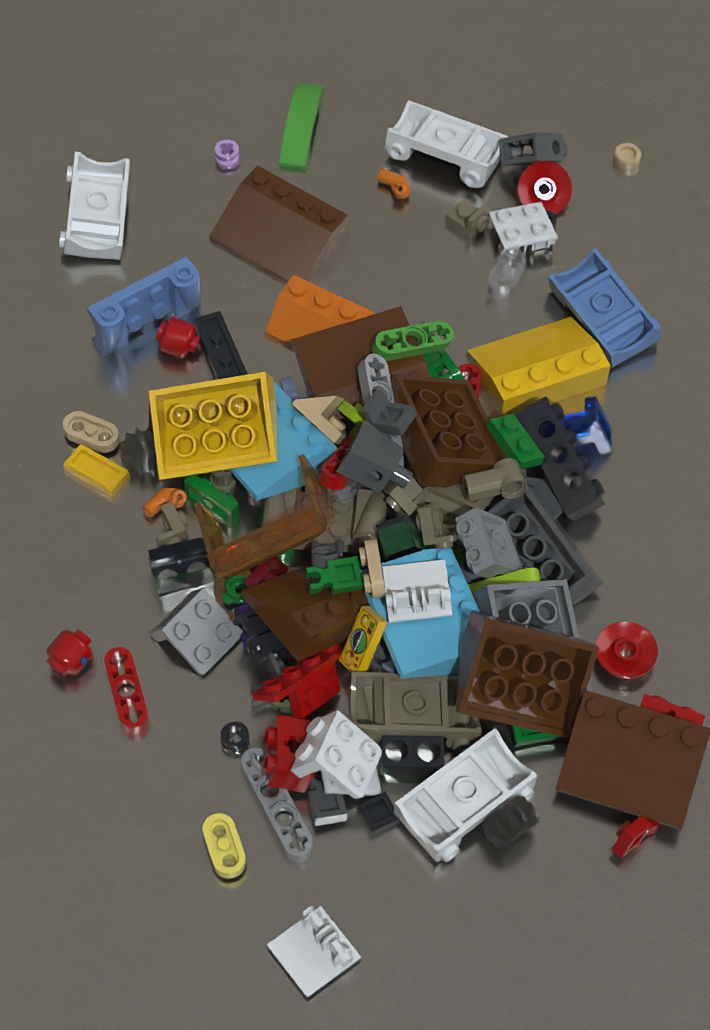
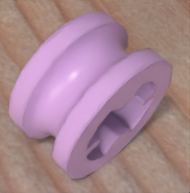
M232 140L218 142L215 146L216 162L223 167H231L237 164L239 161L238 144Z

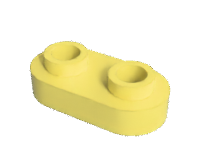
M213 814L205 820L202 828L203 838L213 868L223 878H235L244 871L246 865L245 853L235 823L226 814ZM217 830H222L225 832V835L216 837L214 833ZM228 859L235 861V864L230 867L225 866L223 863Z

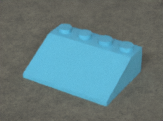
M275 381L278 462L230 469L256 501L318 482L322 465L338 449L324 433L292 405L293 400Z
M451 548L425 549L382 563L381 568L383 566L445 559L453 616L389 623L386 597L373 599L372 593H366L365 586L363 587L370 607L388 622L382 635L401 679L459 674L462 639L471 611L479 613L480 611ZM368 568L361 570L362 577L363 574H369Z

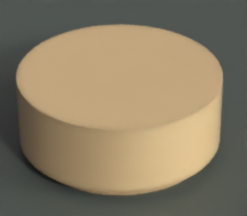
M622 143L615 148L613 161L616 166L624 170H631L639 165L641 150L636 145Z

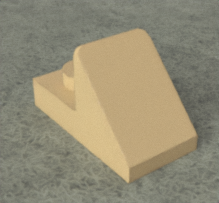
M338 396L295 399L292 403L333 443L342 445L350 437L344 431L346 428L345 424L334 415L331 416L343 402V398Z

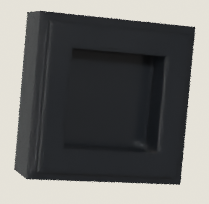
M386 791L357 804L356 809L371 836L400 823V819L394 814V806Z

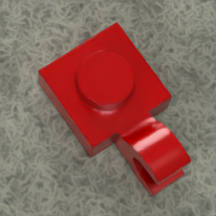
M643 815L641 817L635 816L633 823L626 821L615 834L618 840L611 850L617 856L623 858L638 846L645 836L653 834L660 823L649 821Z

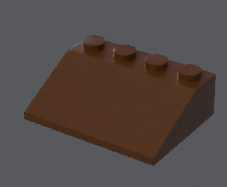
M257 165L240 183L211 232L209 239L288 283L293 275L309 281L348 236V215Z
M399 306L291 340L308 397L338 396L354 407L357 403L364 407L358 365L366 356L373 353L372 344L378 333L410 326L402 307ZM406 336V341L410 345L419 346L415 336ZM423 355L386 361L390 380L394 374L430 377ZM338 409L331 414V416L334 415L339 420L346 418Z
M394 374L391 379L395 403L412 405L417 413L401 436L403 450L420 486L446 488L462 483V475L493 469L497 462L508 458L486 426L489 419L469 380Z
M311 564L242 590L241 596L297 661L348 640L361 606H370L364 590L332 595L331 589L328 587L319 593L309 594V585L314 582H312V577L305 578L304 572L307 567H311Z
M471 611L462 639L456 712L570 739L584 692L589 684L599 647L582 638Z
M585 690L575 719L556 791L638 817L643 815L647 820L682 830L709 742L710 728Z

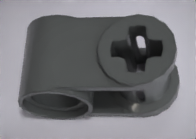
M312 540L311 567L325 569L326 561L344 558L343 540H339L338 543H318L317 540ZM312 577V582L319 583L316 577Z

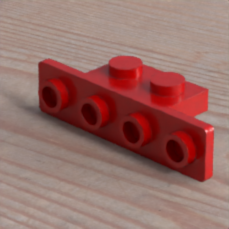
M339 643L300 660L293 666L284 668L280 675L265 681L261 688L252 693L253 700L278 702L288 695L293 716L305 718L341 692L335 662L340 659L346 643Z

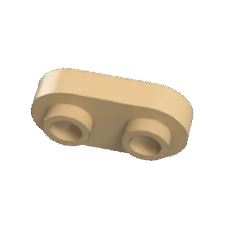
M82 411L71 412L63 420L64 434L70 441L78 444L81 443L90 449L102 453L114 450L119 444L118 429L111 422ZM77 428L83 429V430H81V431H79V432L74 431V430L77 429Z
M377 539L365 540V547L359 548L361 566H368L369 574H363L365 592L372 593L373 599L386 597Z

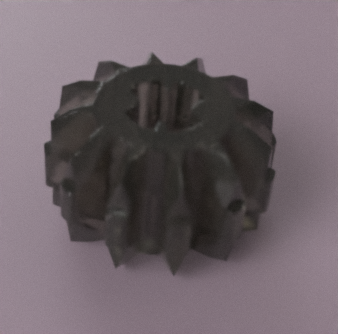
M148 426L146 431H141L136 427L135 434L126 433L125 441L120 444L121 462L127 466L129 473L137 471L138 475L142 477L145 472H149V474L154 476L155 469H158L152 429Z
M518 796L486 817L481 827L485 831V836L496 848H503L533 828L538 823L539 816L535 812L536 809L532 803L528 802L525 796Z

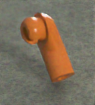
M384 169L379 171L377 182L389 185L394 196L398 199L408 197L410 186L405 176Z
M162 488L142 506V510L147 516L152 518L161 510V505L171 501L175 508L183 506L187 501V494L182 489Z

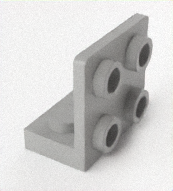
M201 588L191 591L149 634L156 642L168 640L199 675H204L241 638L243 631L233 624V620L206 589Z

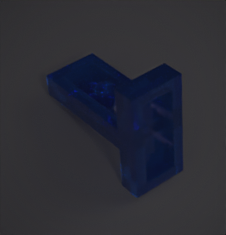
M597 397L585 398V412L567 414L563 421L567 428L571 427L579 440L577 444L595 442L600 454L611 453L612 427ZM550 426L546 429L545 438H550L554 435L555 426Z

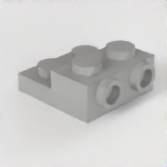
M474 508L455 518L458 538L466 549L467 565L475 575L490 579L498 574L503 575L522 569L504 518L478 508Z

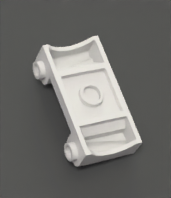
M408 100L398 123L393 128L389 127L387 130L385 151L393 159L407 160L415 149L424 154L461 166L460 179L469 187L480 188L484 186L501 159L500 138L508 136Z
M75 152L73 166H67L66 182L71 183L67 229L60 232L59 248H64V254L86 258L120 260L130 159L124 158L116 162L104 163L91 160L81 152Z
M494 728L395 802L394 814L436 862L442 859L448 862L459 853L460 848L458 846L461 843L462 837L507 802L511 805L517 802L520 805L526 803L535 793L533 788L538 775L533 770L524 766L511 753L500 733Z

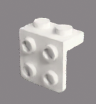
M339 710L321 718L316 717L307 727L308 734L304 743L300 745L295 753L296 760L291 771L299 778L321 770L354 799L363 797L382 755L380 746Z

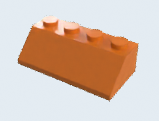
M293 275L277 298L265 330V335L293 348L291 342L293 339L377 313Z

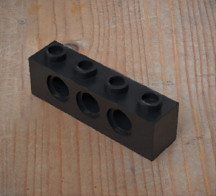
M545 396L515 413L519 422L545 456L541 466L566 516L576 521L604 506L605 502L602 495L605 494V491L597 478L593 479L588 471L592 468V465L584 452L579 453L575 445L579 440L571 427H566L563 421L566 414L558 401L554 403ZM550 426H555L554 435L550 438H545L546 429ZM563 451H568L567 460L564 463L558 464L557 458L559 454ZM581 476L580 486L577 489L571 490L570 483L572 479Z

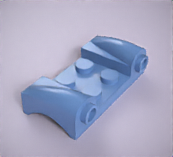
M596 248L591 250L573 268L561 273H552L548 276L549 288L564 307L568 306L592 338L599 344L612 368L660 340L662 329L658 321L650 316L613 270L609 260L604 258Z
M186 256L88 306L87 311L95 329V337L92 338V342L103 357L128 345V333L135 332L143 325L164 317L168 312L172 311L179 318L201 306L199 271Z

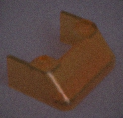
M304 454L298 457L312 504L225 544L220 525L201 503L195 505L209 563L219 577H233L317 538L331 527L334 521V513L327 490L319 483L320 474Z

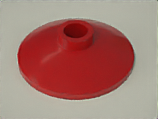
M551 161L536 162L527 167L521 174L517 186L518 197L522 205L541 202L545 210L557 214L567 206L571 199L572 182L570 176L557 163ZM542 184L548 187V193L545 195L539 192V186Z
M622 621L610 624L600 632L595 644L599 647L596 658L602 668L611 675L623 679H634L647 674L654 667L658 656V646L653 635L643 626L633 622ZM626 652L630 657H623L620 653Z

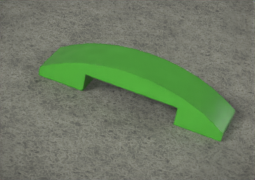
M297 83L285 124L279 167L306 170L311 137L317 111L320 109L324 86Z

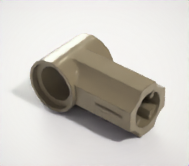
M512 458L500 460L493 466V469L462 475V485L467 501L500 494L506 499H515L523 495L527 490V483L519 464Z

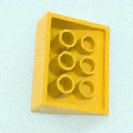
M572 317L467 350L471 363L476 365L481 371V382L497 412L503 415H516L515 413L545 396L555 403L606 386L611 366L599 344Z
M267 372L148 391L159 480L278 462L277 403L274 379Z

